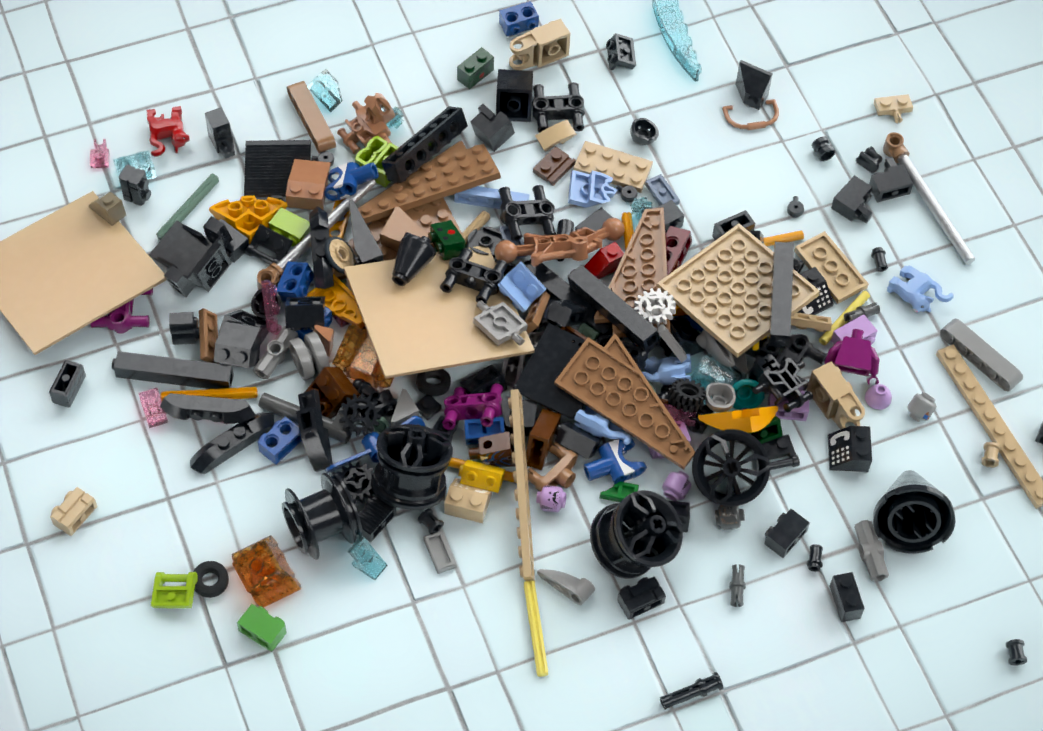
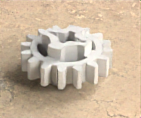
M651 288L650 293L643 291L644 296H637L638 301L634 302V310L652 325L656 324L659 327L661 322L666 325L667 319L672 320V314H676V302L673 301V295L668 296V291L661 293V288H658L657 292H654L653 288Z

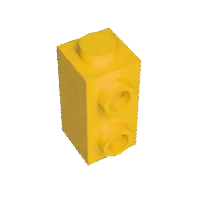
M467 459L465 464L460 466L458 476L461 477L460 484L499 493L506 469Z

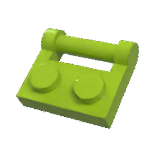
M157 572L155 574L150 606L153 608H192L195 584L198 581L197 573L165 574L164 572ZM165 582H186V586H163Z

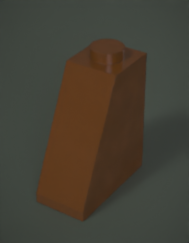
M542 409L529 435L526 450L527 466L543 470L549 449L556 436L555 432L559 426L561 414Z

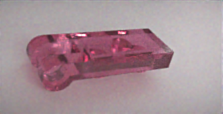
M269 280L261 281L267 329L272 334L278 335L282 326L278 324L277 315L280 313L279 305L275 302L277 288Z

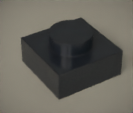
M425 395L415 404L419 413L427 421L442 409V405L432 396Z

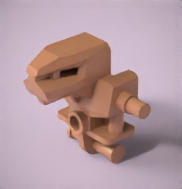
M375 93L374 96L368 95L364 100L366 104L364 107L358 101H354L352 106L356 111L357 117L350 122L347 119L345 120L351 132L347 134L344 128H340L337 131V134L344 140V144L350 147L354 155L361 150L356 145L359 141L365 148L370 139L375 136L386 140L388 144L389 142L392 143L388 138L391 132L386 124L395 118V113L381 93Z

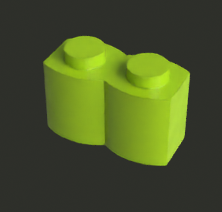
M379 136L373 137L367 143L366 148L361 149L357 153L355 162L360 167L373 163L388 145V142Z

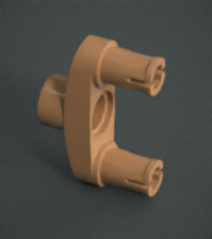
M554 442L549 452L561 460L545 476H541L532 468H529V472H527L528 481L535 485L538 491H542V488L546 485L557 486L560 484L562 487L568 488L576 478V474L571 470L576 464L578 455L574 451L567 450L559 443Z

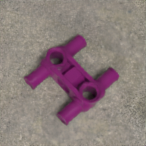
M153 288L141 295L152 296ZM133 299L110 312L108 316H103L92 322L90 326L91 328L108 327V329L114 330L116 333L123 334L132 329V327L149 328L150 318L149 315L132 316Z
M493 384L489 393L466 394L464 388L456 387L453 395L444 400L445 419L442 424H444L443 427L445 429L452 430L455 427L456 421L480 419L483 426L490 427L493 424V419L502 414L501 394L503 387L500 384Z

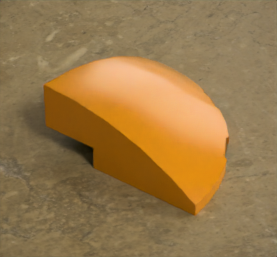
M241 196L239 201L229 202L227 199L209 207V211L217 220H224L246 236L250 245L259 225L262 224L269 228V222L280 208L286 209L288 205L282 200L267 197V200H259L255 196Z
M778 406L698 415V419L720 430L736 429L752 433L767 426L779 409Z

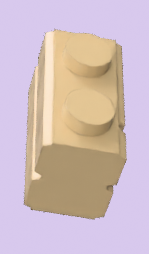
M76 487L65 495L64 501L60 506L57 505L53 508L50 518L54 526L72 536L98 506L94 497Z

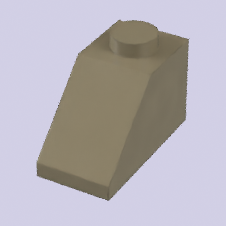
M111 191L89 204V208L110 225H114L126 216L122 200Z

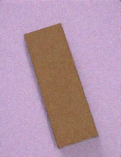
M546 291L531 303L525 318V322L528 324L527 334L536 329L540 324L550 298Z
M202 308L199 310L200 359L205 362L216 363L214 362L215 343L218 338L217 315Z

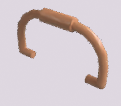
M775 99L765 100V104H772L775 111L774 117L767 122L760 121L741 125L735 123L728 114L727 110H733L732 105L722 108L728 123L739 129L754 130L766 128V126L772 125L777 121L779 116V108Z

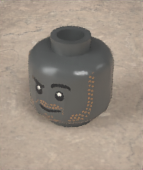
M719 505L718 510H715L717 526L720 525L723 530L739 528L741 521H745L744 509H739V506Z

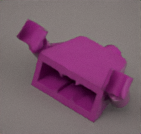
M853 329L851 337L844 336L843 341H837L829 349L824 364L832 361L841 372L868 376L866 379L868 385H870V380L875 378V384H879V379L876 375L879 372L880 359L875 348L871 347V341L863 340V330Z

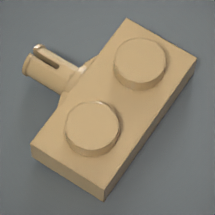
M909 94L874 99V106L878 116L891 115L894 117L895 123L903 121L900 114L913 111Z

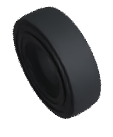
M444 369L421 372L417 374L416 385L423 394L441 396L448 392L451 385V377ZM429 378H436L440 380L441 383L430 384L426 380Z
M206 561L199 564L193 571L198 575L195 591L199 595L212 598L219 596L226 590L229 576L222 564L216 561ZM207 573H214L218 576V581L212 586H207L202 582L203 576Z

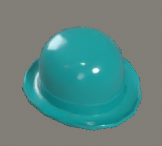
M751 379L736 381L732 385L736 395L732 407L740 410L742 408H757L765 399V393L760 392L756 395L752 390L759 383Z

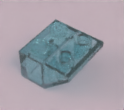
M709 354L702 357L690 377L691 382L694 380L696 384L700 383V387L704 386L706 391L707 386L711 383H726L732 386L736 381L740 380L741 375L732 368L717 362Z

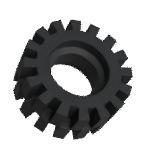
M683 378L679 379V381L676 380L671 387L669 402H672L673 407L677 406L676 409H683V412H686V410L689 413H692L693 410L698 412V409L701 410L706 397L704 386L700 387L701 384H696L694 380L692 382L689 379L684 381Z

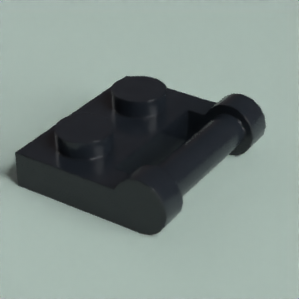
M260 224L250 245L246 248L245 254L255 256L270 265L272 263L277 264L288 253L293 240ZM258 245L277 253V258L257 250Z
M789 434L762 444L769 460L785 456L789 457L770 462V470L800 465L799 457L795 453Z

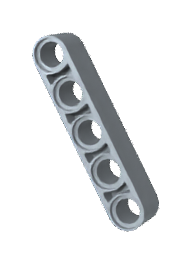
M953 319L940 330L941 337L948 344H954L961 355L1004 391H1010L1023 380V374L1018 368L959 319Z

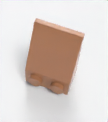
M294 159L286 190L287 207L314 210L318 206L324 210L326 198L324 191L328 185L330 162Z

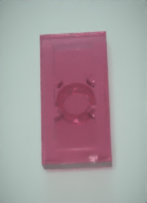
M153 388L138 393L149 428L168 423L166 413L160 407L162 401L158 389Z

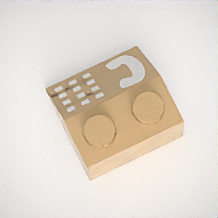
M455 478L449 487L444 502V514L483 524L492 491L460 484L461 479Z

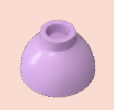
M875 384L866 391L865 401L870 407L881 410L891 404L892 395L885 385Z

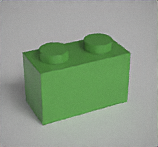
M253 604L250 605L237 622L238 630L271 652H273L287 633L285 622L277 616L274 618L268 614L265 608L262 606L257 607Z

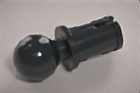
M361 378L353 381L352 384L360 395L361 393L364 394V397L370 395L371 401H377L380 398L381 393L379 390L373 388L369 382Z

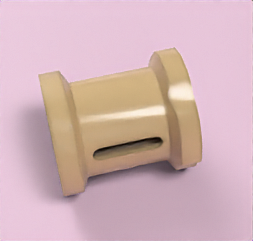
M986 442L983 446L985 452L981 463L986 467H997L999 464L998 453L1001 451V445L995 442Z

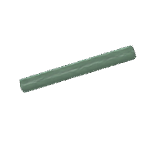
M210 174L156 233L158 239L161 240L176 220L182 222L219 182L217 175Z

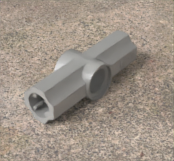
M284 326L276 338L268 343L266 352L253 369L254 373L262 379H268L277 365L285 360V354L290 349L288 342L297 338L298 333Z
M860 521L854 526L859 540L860 557L866 563L871 581H882L889 576L883 558L884 548L882 542L877 539L872 521Z

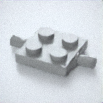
M482 300L477 303V307L483 312L474 317L473 323L497 346L510 339H513L519 346L523 345L525 339L519 334L527 330L528 324L504 302L488 307Z

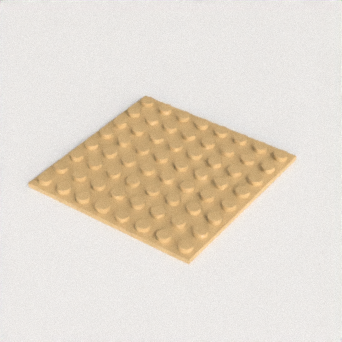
M94 191L0 241V311L34 355L166 281L163 271L119 221L114 225H110L89 208V204L99 198Z
M473 247L489 253V255L478 254L472 250L473 256L469 261L493 269L496 263L489 247ZM436 253L433 260L405 286L397 285L392 280L396 259L344 267V272L385 379L535 352L526 331L519 334L525 339L523 345L519 346L513 339H510L497 346L473 323L474 317L483 312L477 307L475 300L479 291L455 283L450 293H445L441 290L440 285L446 278L445 273L451 259L443 260L440 254ZM500 290L488 299L486 304L488 307L504 302L519 316L517 309L512 304V300L508 296H504Z

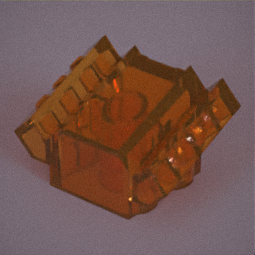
M356 324L349 325L332 364L346 372L347 377L353 380L357 378L364 379L375 389L378 386L382 388L390 387L394 377L385 379L367 329L361 330Z
M272 535L232 554V564L247 592L252 595L259 606L264 608L301 590V584L295 578V573L290 568L284 553L279 549L278 543Z

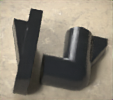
M871 146L865 152H860L855 161L868 171L874 173L879 169V164L883 158Z

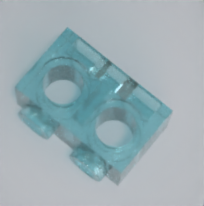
M149 150L113 160L118 179L125 165H131L135 169L144 170L148 180L156 178Z

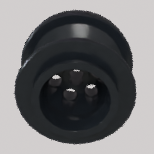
M335 471L330 472L329 475L322 473V490L300 500L291 489L287 488L285 490L286 501L282 503L286 524L297 547L302 553L308 552L315 560H318L320 556L318 542L341 533L350 544H354L356 539H360L363 536L361 520L354 501L345 483Z

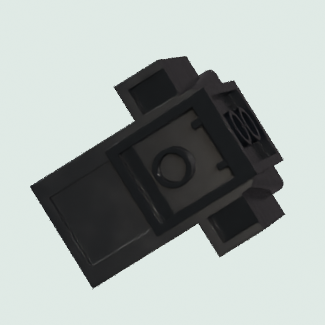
M212 216L203 226L208 240L200 232L176 220L149 254L152 258L169 268L164 277L175 291L186 298L196 285L209 292L232 264L225 248L233 239L225 224Z

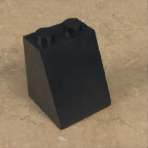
M498 69L496 115L501 111L511 121L531 122L533 71Z

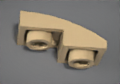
M564 120L535 135V137L546 152L561 142L563 144L577 134L569 121Z

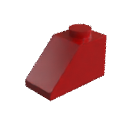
M615 241L599 249L584 267L596 278L601 279L617 270L624 252Z

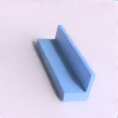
M476 186L454 194V202L495 209H500L502 204L498 192L499 189ZM510 191L513 201H529V194Z

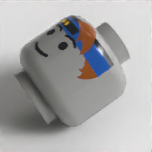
M925 392L915 394L907 406V409L911 412L909 416L918 422L920 420L927 421L937 407L934 403L936 400Z

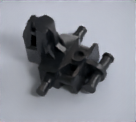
M768 354L757 360L748 372V379L759 383L752 389L753 393L756 395L760 392L773 394L777 399L774 402L775 406L788 400L789 403L783 405L787 413L791 412L794 408H800L804 402L813 399V394L810 391H806L803 395L800 392L809 383L807 380L802 382L797 376L800 369L805 367L803 361L795 363L788 357L780 365L773 355Z

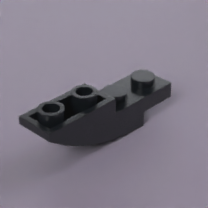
M313 389L298 395L300 410L296 411L307 456L314 471L318 472L333 465L328 429L323 427L319 391Z

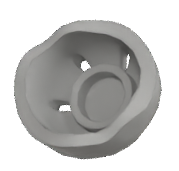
M711 383L707 386L705 402L712 411L719 413L727 412L732 408L736 395L731 385Z

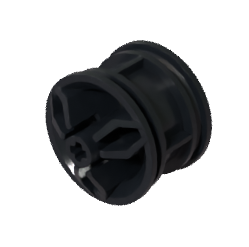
M414 424L396 425L381 432L376 443L379 463L376 465L371 477V488L374 494L391 506L407 510H422L439 504L446 494V476L444 472L448 468L453 455V447L450 441L434 429Z
M736 429L721 430L707 437L697 448L692 461V475L699 491L709 500L720 505L739 506L752 501L763 491L770 475V461L764 446L751 434ZM738 442L746 447L734 459V444ZM720 443L726 460L712 452L711 449ZM749 451L752 452L753 455L740 461ZM708 455L721 464L705 460ZM754 459L756 460L757 471L741 468V465ZM704 465L719 467L720 471L705 477ZM740 472L754 475V481ZM722 474L712 485L708 483L709 480ZM735 476H739L750 486L743 492H740ZM725 477H728L726 494L716 491L717 486Z
M646 490L633 492L620 503L611 504L600 510L593 519L590 528V543L598 562L609 573L625 579L639 577L645 574L651 567L663 566L672 561L678 554L683 540L682 524L674 507L661 495Z

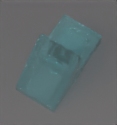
M365 537L358 538L347 551L354 559L351 564L373 580H376L388 566Z

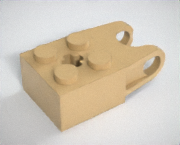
M561 18L536 27L514 38L510 42V50L514 53L509 59L510 67L515 70H523L537 65L539 68L569 56L571 33ZM515 44L522 45L520 49L513 47ZM521 60L522 64L516 65L513 61Z
M831 361L813 370L807 391L813 394V400L827 419L832 418L840 429L846 428L845 424L847 422L860 426V420L865 415V409L853 392L851 384L843 378L840 369L835 367ZM855 409L860 411L859 416H856Z

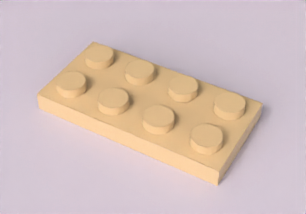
M585 141L573 170L590 174L592 170L604 173L613 178L610 184L622 187L633 186L637 192L641 193L651 171L653 161Z
M825 231L795 247V253L805 262L808 269L816 267L825 278L831 297L837 304L868 288V282Z

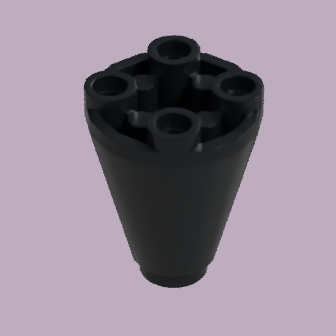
M409 232L404 234L399 244L392 272L394 283L405 286L433 260L436 252L428 237H419Z

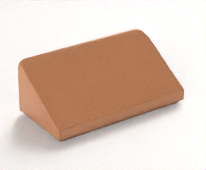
M315 325L314 331L319 336L327 356L330 357L333 348L334 330Z

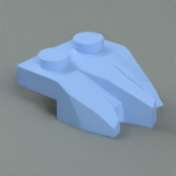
M572 170L570 174L568 203L588 208L611 201L610 198L617 192V189L608 185L612 182L613 178L593 170L590 174Z

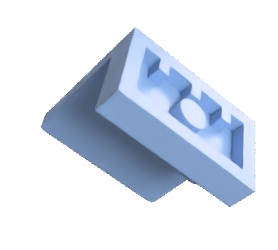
M522 261L498 283L500 292L504 296H508L512 300L513 306L522 312H525L530 304L546 290V287Z

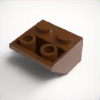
M324 367L305 391L313 389L319 391L322 415L331 419L337 416L342 403L347 404L345 401L347 397L352 400L353 394H356L357 398L360 396L340 367Z

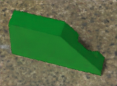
M619 481L608 490L600 492L599 498L621 502L629 494L638 491L639 485Z

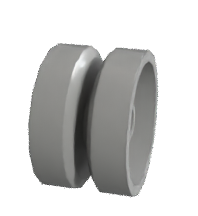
M315 331L305 334L304 342L300 338H295L288 342L294 364L303 380L314 377L315 370L320 373L324 367H330L324 346Z

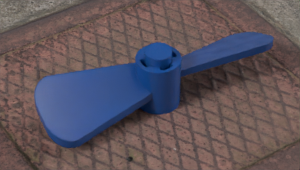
M412 416L402 423L426 427L424 421L419 416ZM377 432L367 434L361 441L366 451L325 469L326 474L368 455L372 462L379 463L376 448L379 434Z

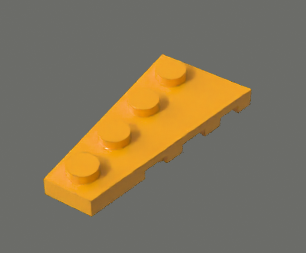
M334 274L333 287L326 289L314 288L307 294L306 297L325 296V306L332 311L333 315L360 329L365 326L352 291Z

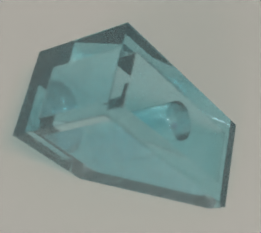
M327 69L322 71L307 85V88L330 113L343 101L339 82Z

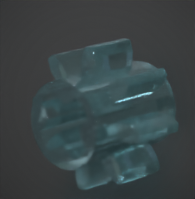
M394 107L395 118L386 125L388 128L394 126L397 129L404 122L402 119L404 114L398 107Z
M641 197V199L634 198L635 201L630 205L631 214L637 215V219H641L645 209L653 208V202L647 201V197Z

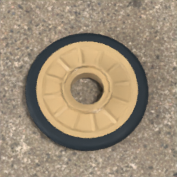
M337 236L328 238L325 243L327 260L336 271L345 274L344 267L355 266L353 259L355 254L344 239Z

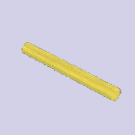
M531 580L524 582V591L537 676L543 677L548 675V666L535 582Z

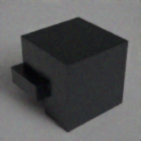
M482 104L478 107L479 114L470 122L475 135L495 152L515 132L511 120L500 111L495 116L488 107Z

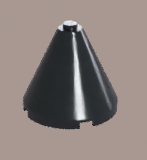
M912 470L904 471L878 501L873 512V526L876 535L885 541L886 546L903 553L914 554L933 550L934 545L948 540L956 522L954 507L948 497Z

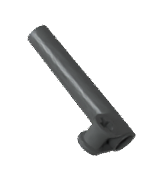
M267 393L262 394L258 404L260 408L281 417L286 416L289 420L298 423L296 411L300 410V406ZM349 408L347 410L348 419L351 417V412L349 411ZM337 414L333 420L322 415L323 427L328 429L329 437L346 444L352 434H349V428L343 430L344 422L339 423V419L343 416Z

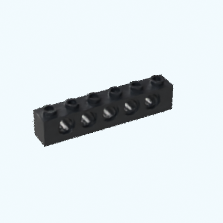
M448 106L383 160L382 165L388 181L397 183L406 181L419 167L427 163L432 156L439 153L457 135H460L468 127L463 109Z

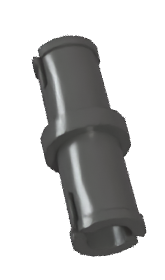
M876 302L867 306H859L856 310L845 313L844 321L849 323L862 315L868 318L869 316L879 314L880 306Z
M737 564L732 565V581L729 584V588L731 589L730 605L736 607V602L738 607L744 605L743 591L746 588V583L744 582L745 566L739 564V572Z

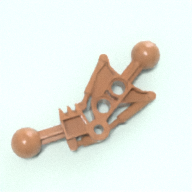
M609 218L603 223L602 228L597 231L582 227L571 232L569 235L525 233V245H515L509 240H503L496 245L494 254L497 260H504L507 264L513 262L517 256L531 255L532 266H537L544 261L572 258L573 260L582 261L588 258V253L602 248L603 239L606 238L610 241L619 240L623 236L625 228L619 219Z

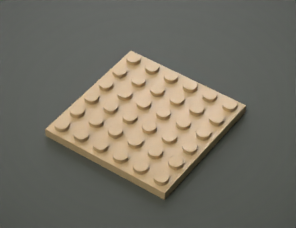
M737 224L659 281L657 288H661V292L668 291V296L673 295V301L676 302L678 307L738 358L770 332L773 251L741 224ZM794 269L791 317L817 298L820 293L815 286Z

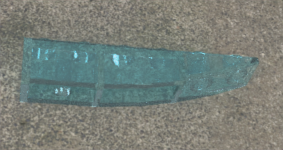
M652 0V8L668 48L688 75L695 82L698 81L702 68L701 64L697 62L696 50L692 48L693 42L692 38L688 36V26L683 22L684 16L682 10H679V0Z

